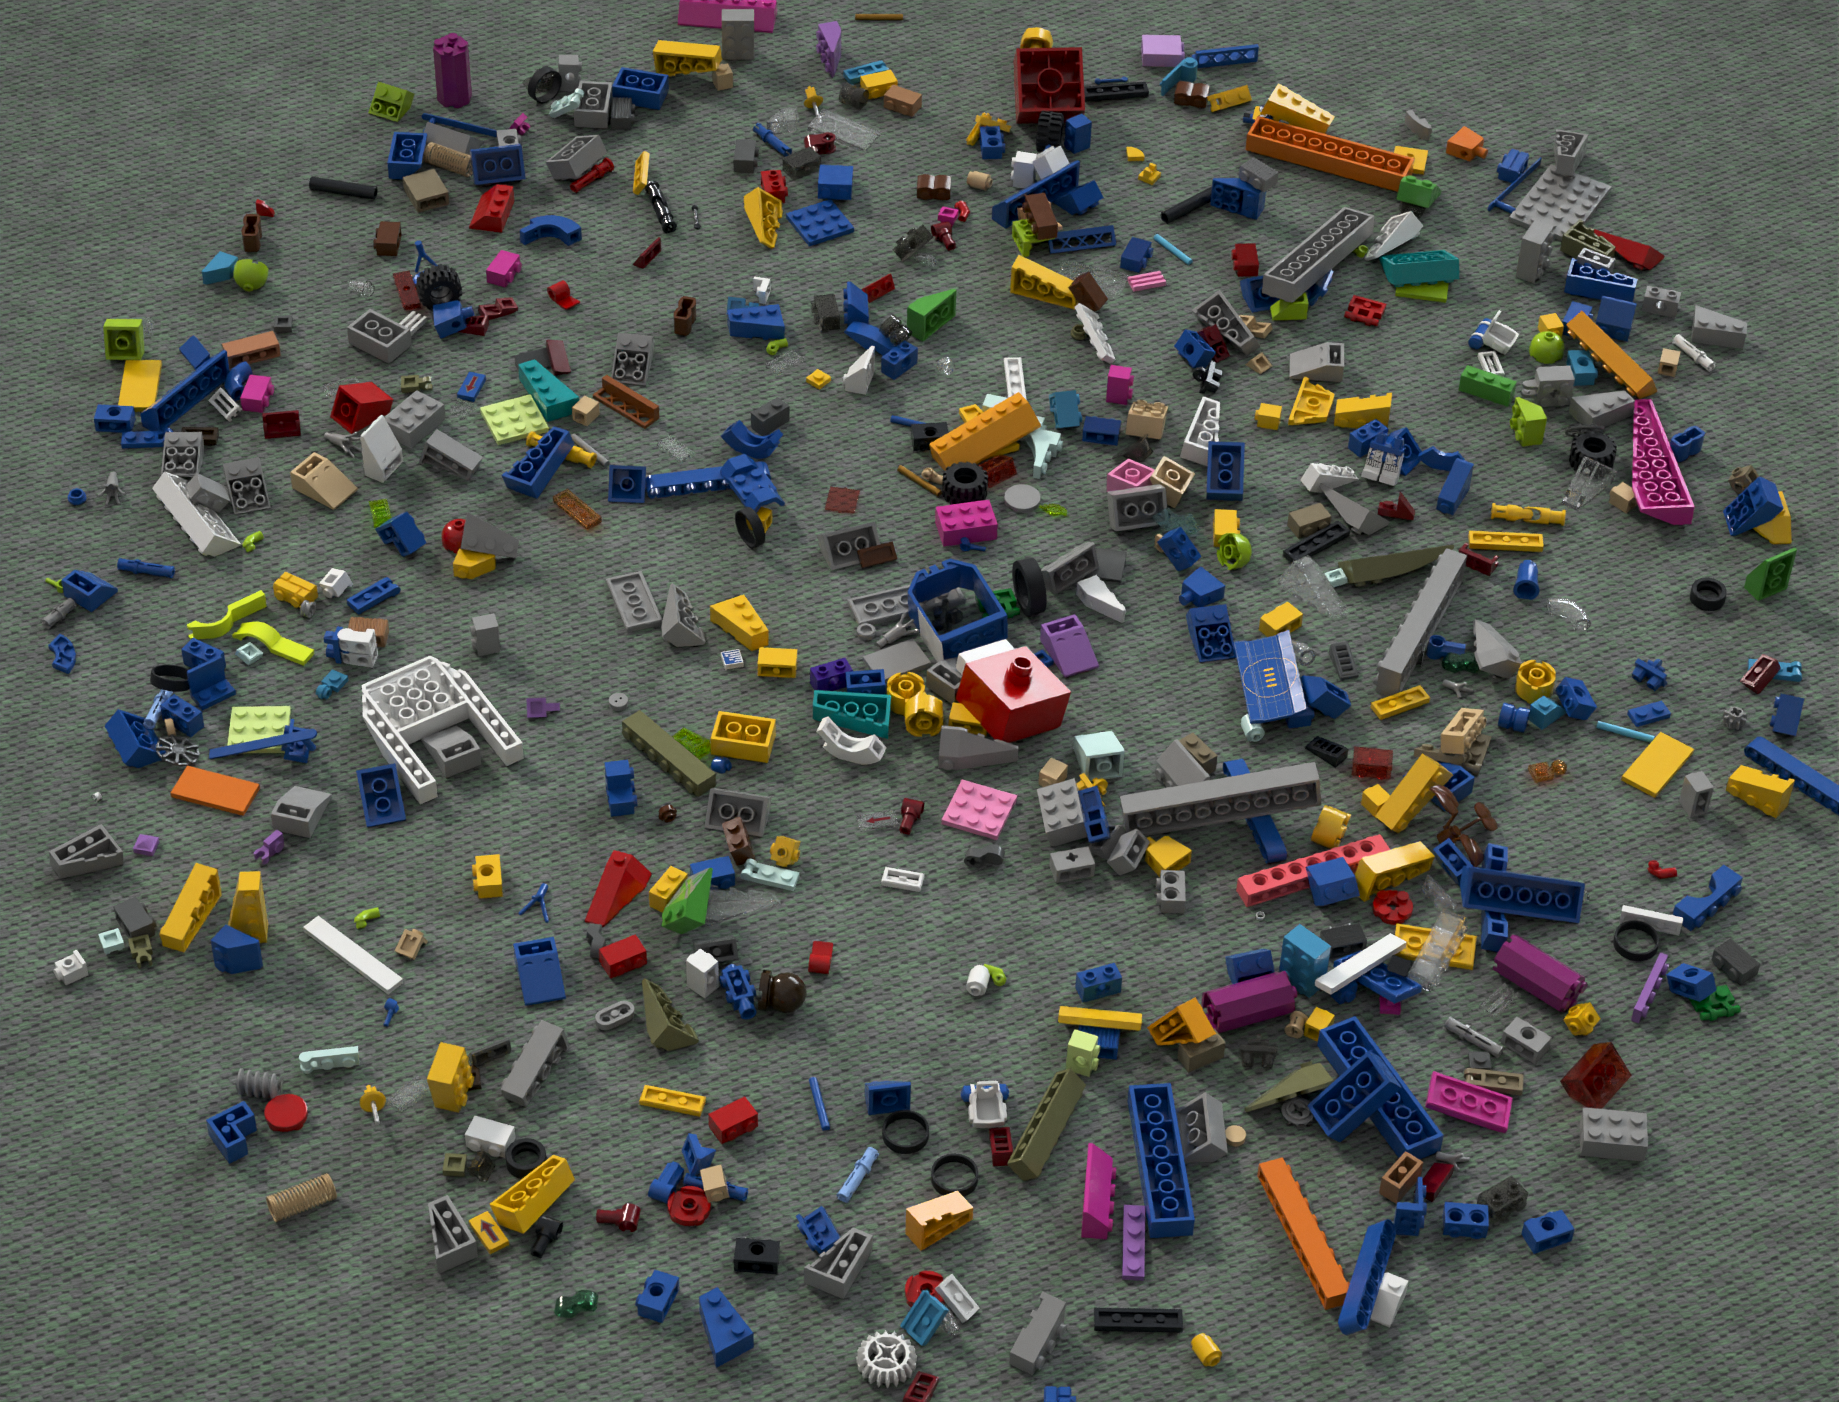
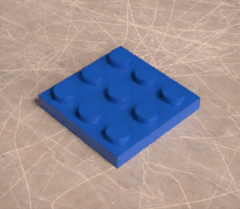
M831 199L786 213V219L809 247L854 232L853 225Z

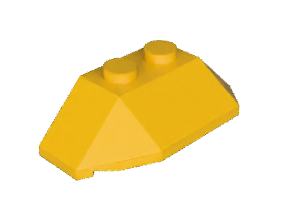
M1780 491L1778 493L1784 509L1771 521L1753 529L1762 537L1768 539L1771 544H1791V516L1783 492Z

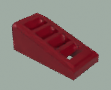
M489 316L466 318V328L458 332L485 336L489 327Z
M1010 1127L989 1128L993 1166H1008L1007 1163L1013 1154ZM994 1136H1006L1004 1138H994Z
M918 1371L903 1397V1402H930L939 1382V1377ZM919 1381L929 1383L930 1385L921 1384Z

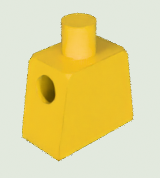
M1164 836L1158 841L1151 837L1147 838L1150 843L1146 849L1145 861L1159 877L1161 870L1179 871L1191 863L1192 850L1169 836Z

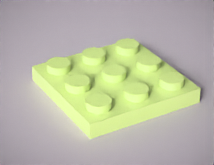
M531 394L480 407V412L497 445L527 438L531 431L536 432L537 435L549 431V427Z
M232 707L227 746L283 735L285 725L289 726L291 707ZM282 745L245 753H285V751H281Z

